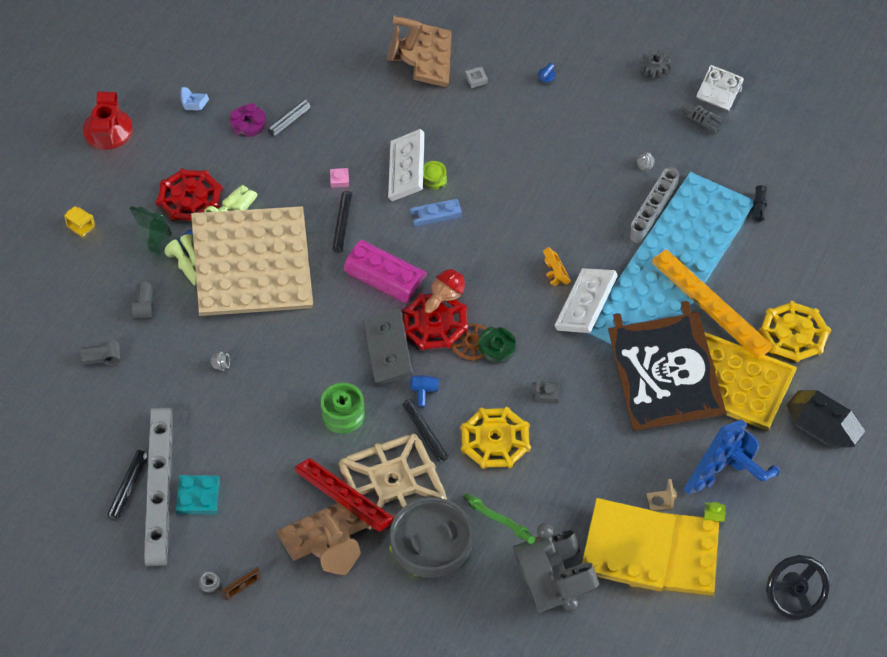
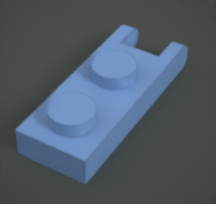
M458 199L410 209L411 215H419L418 219L413 220L414 226L462 217Z

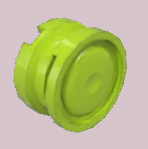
M429 161L423 165V185L426 188L436 190L446 184L447 171L443 163Z

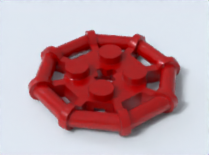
M181 168L180 171L165 180H161L159 183L160 189L155 203L156 206L160 207L169 216L171 221H192L191 214L184 213V211H189V213H205L204 211L208 206L219 209L218 204L223 187L205 169L197 171ZM182 178L183 181L179 182L175 186L171 185ZM206 181L211 187L206 188L203 183ZM166 191L171 192L169 198H165ZM192 194L193 197H186V195ZM209 195H213L212 201L207 200ZM172 204L176 209L172 210L168 205Z
M418 294V297L408 307L401 310L406 338L417 345L422 351L433 348H451V345L463 333H467L469 329L467 326L466 311L468 308L466 304H462L456 299L442 301L436 310L426 313L425 304L433 294ZM445 303H449L453 308H447ZM422 304V309L420 311H414ZM459 314V322L454 321L453 315ZM433 317H436L438 320L437 322H430ZM410 318H415L414 325L410 326ZM452 328L456 329L448 338L446 337ZM418 331L423 338L420 339L413 333ZM429 338H442L439 341H428Z

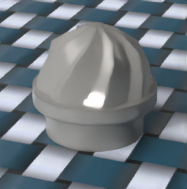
M644 152L637 157L636 163L641 170L647 171L653 167L655 159L651 153Z
M223 352L214 354L211 358L213 368L220 371L228 369L230 367L229 354Z

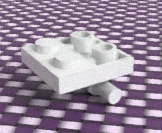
M710 65L696 98L729 111L737 93H740L743 88L741 84L744 79Z

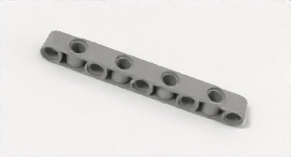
M172 407L151 408L144 551L145 566H166L168 560Z

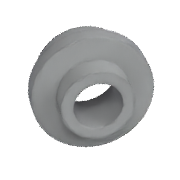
M212 572L204 573L199 579V586L204 592H214L220 585L219 577ZM209 581L213 582L211 585H206Z

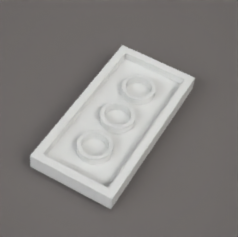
M421 129L394 139L390 143L388 198L391 201L423 190L424 132Z
M582 268L554 325L557 331L591 333L618 276L615 270Z

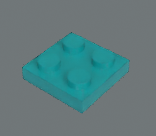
M179 475L176 514L217 515L219 476Z

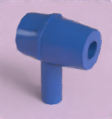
M424 375L411 377V391L418 392V408H425L426 392L438 391V378Z

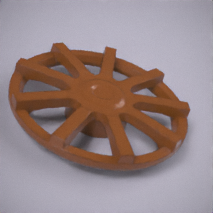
M467 324L468 327L475 326L474 333L467 331L465 338L462 336L458 338L464 341V343H453L451 347L459 358L476 361L484 358L482 354L477 356L475 354V349L479 350V335L477 333L479 328L484 330L487 328L480 324ZM466 347L462 353L457 350V348ZM468 350H472V356L465 355Z

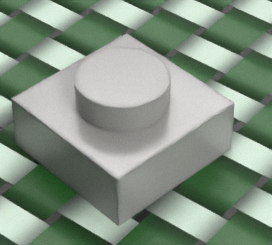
M482 67L465 71L466 79L471 88L488 84V79Z

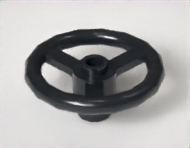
M795 555L785 558L774 567L768 576L766 586L768 602L776 613L787 619L801 620L811 617L823 608L829 598L831 589L829 573L821 562L811 556ZM798 563L808 564L801 575L797 572H789L785 574L782 581H776L780 573L790 565ZM818 571L823 586L820 597L811 606L806 596L809 588L807 581ZM775 591H787L793 597L798 598L803 610L798 612L789 611L782 607L776 599Z

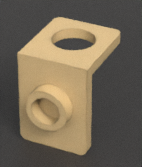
M668 479L666 491L647 493L649 510L662 511L673 509L674 500L677 499V491L675 487L673 488L671 479ZM654 497H661L664 503L657 506L653 504L652 499Z

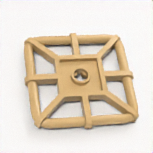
M416 434L405 435L382 444L376 443L374 447L348 455L339 461L340 472L345 483L362 495L375 491L378 497L376 505L380 508L385 503L397 499L401 508L407 505L404 497L413 493L428 498L434 497L447 500L445 490L435 471L436 466L431 462L422 441ZM406 444L400 457L387 461L383 451ZM415 445L424 465L410 469L406 460ZM377 454L381 464L367 467L355 461ZM348 469L368 475L371 483L356 488ZM428 473L436 492L417 485L414 477ZM390 477L398 479L395 483L388 482ZM367 524V529H374L369 524Z

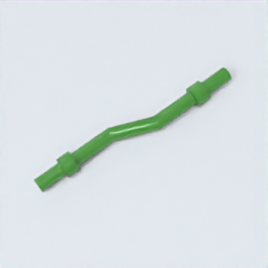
M469 493L464 494L463 499L468 502L473 510H478L486 517L507 526L521 540H526L530 544L535 542V537L529 533L525 526L518 525L512 519L490 510L478 497H473Z

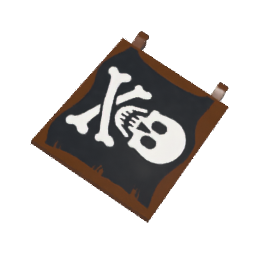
M689 301L681 302L680 309L682 315L624 326L621 314H613L614 327L608 328V333L633 432L727 414L699 312L691 313Z

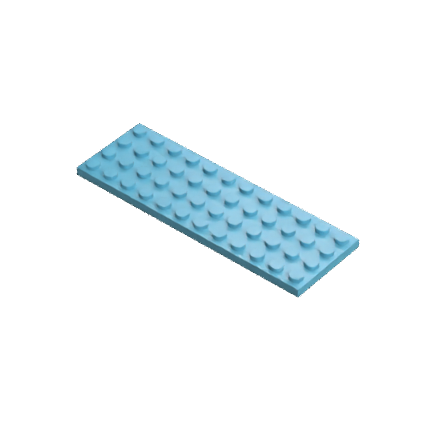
M690 172L612 287L589 334L611 344L608 328L614 327L613 314L616 313L621 314L623 326L682 315L680 309L681 302L689 301L691 306L693 300L653 265L652 259L667 249L703 283H706L754 208L753 199Z

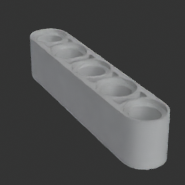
M668 167L662 172L639 209L630 228V239L633 242L642 243L668 204L678 186L679 171L677 169Z

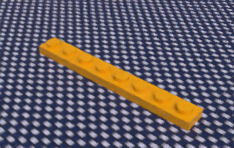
M667 249L652 259L653 265L756 359L761 358L772 350L773 345Z

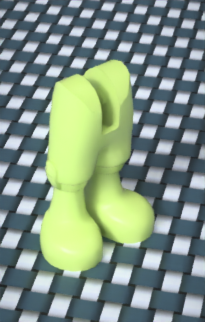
M242 184L223 200L221 208L217 209L216 207L208 206L204 212L247 210L256 199L257 193L253 190H248Z
M186 234L181 236L180 243L187 250L190 258L184 254L176 239L165 247L164 253L169 258L177 257L179 269L184 272L194 286H197L193 234Z

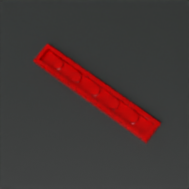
M311 458L295 466L296 473L378 532L392 524L393 516Z

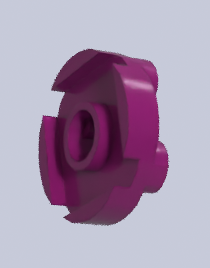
M254 103L241 106L230 113L231 128L237 135L246 134V137L258 135L263 131L266 124L265 114Z

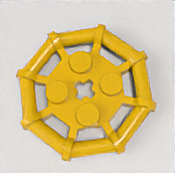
M790 301L775 308H768L758 332L773 345L772 350H770L772 355L777 354L795 360V362H800V360L817 354L821 355L824 352L823 348L828 335L831 334V328L826 325L817 308L813 309ZM790 311V313H786L783 317L778 316V314ZM795 311L807 314L808 316L803 317L795 314ZM813 319L815 320L820 329H815L813 327ZM772 320L777 323L775 329L769 328ZM791 330H797L799 333L793 335ZM771 336L777 337L778 343L775 344ZM814 336H820L817 344L812 341ZM802 347L810 348L802 352L799 351Z
M507 406L505 408H478V411L460 426L462 432L461 451L478 463L482 469L489 467L512 468L513 464L526 452H530V425ZM488 416H501V417L489 418ZM481 418L484 420L480 426H474ZM506 419H510L516 425H509ZM470 432L474 433L476 440L470 442ZM516 432H521V441L516 440ZM493 434H497L500 438L494 440L491 437H493ZM513 447L519 448L509 457L508 453L511 452ZM479 448L481 453L485 454L484 457L480 456L473 449ZM490 456H503L504 458L488 460Z

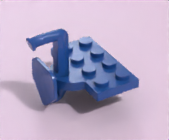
M741 419L720 428L683 490L690 495L694 492H700L706 487L710 488L716 481L715 476L727 464H730L736 470L746 469L761 482L778 476L780 469L778 466L772 465L767 471H764L752 461L759 449V443L751 433L744 430L747 424Z

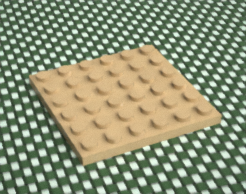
M303 206L191 213L199 316L313 308Z

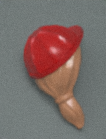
M447 269L436 275V279L431 285L433 295L425 304V312L431 313L439 307L442 301H452L464 294L465 280L462 274L454 269Z

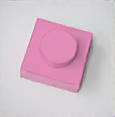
M348 168L330 169L331 188L349 187Z

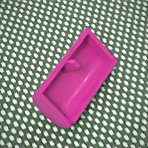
M360 240L355 245L344 266V271L348 275L403 303L410 301L427 276L426 271L364 240Z

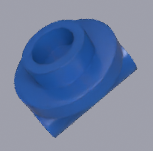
M548 63L545 68L539 70L538 78L540 81L551 82L555 79L554 65L552 63Z

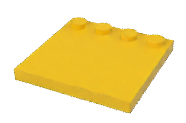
M596 498L582 563H592L597 577L662 592L677 516Z
M669 514L677 516L662 590L714 596L719 521L704 520V517Z

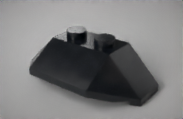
M798 390L787 404L793 424L827 446L855 447L865 434L864 428L850 409L818 390Z

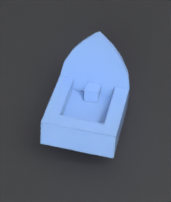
M181 88V102L185 110H202L209 100L207 94L191 93L188 88Z

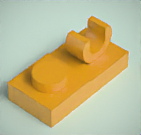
M549 247L543 250L546 257L544 259L545 263L554 270L546 274L549 279L555 277L550 284L557 286L560 281L565 285L569 284L571 280L557 253Z

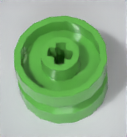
M336 383L329 386L323 392L321 411L325 426L332 432L346 434L357 430L362 425L365 419L364 397L360 389L349 383Z

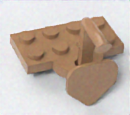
M394 15L393 26L402 25L410 27L407 36L401 40L399 39V26L395 27L387 59L389 61L404 60L407 64L414 66L413 80L447 87L449 84L452 31Z
M336 503L276 532L293 561L313 553L316 557L320 558L324 571L344 576L349 573L361 553L359 544L355 539H350L349 535L367 528V523L341 504Z

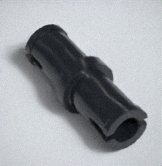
M763 185L756 186L755 199L753 200V220L756 221L757 218V222L765 220L767 187L764 186L763 188Z

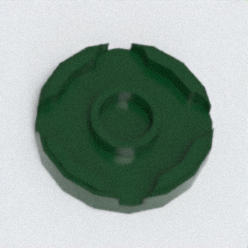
M488 327L479 336L478 348L479 352L486 359L497 363L505 362L513 356L516 350V341L511 332L505 328Z

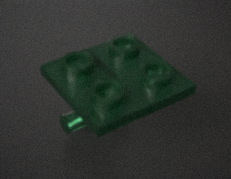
M131 206L130 211L138 226L149 229V239L147 241L149 251L154 256H159V244L164 234L170 237L172 235L165 217L158 212H148L143 207L136 208Z

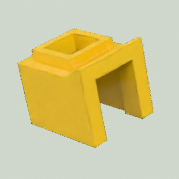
M74 206L64 215L67 227L82 238L95 227L93 215L80 207Z

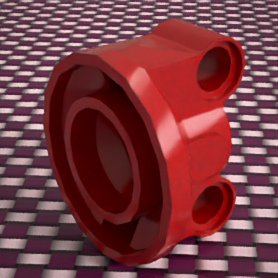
M98 91L97 105L93 108L91 115L83 125V135L87 143L94 148L102 150L115 149L124 145L130 139L133 132L132 120L128 114L119 109L117 92Z

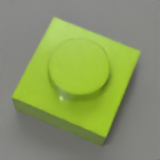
M705 502L704 520L725 522L726 505L718 502Z

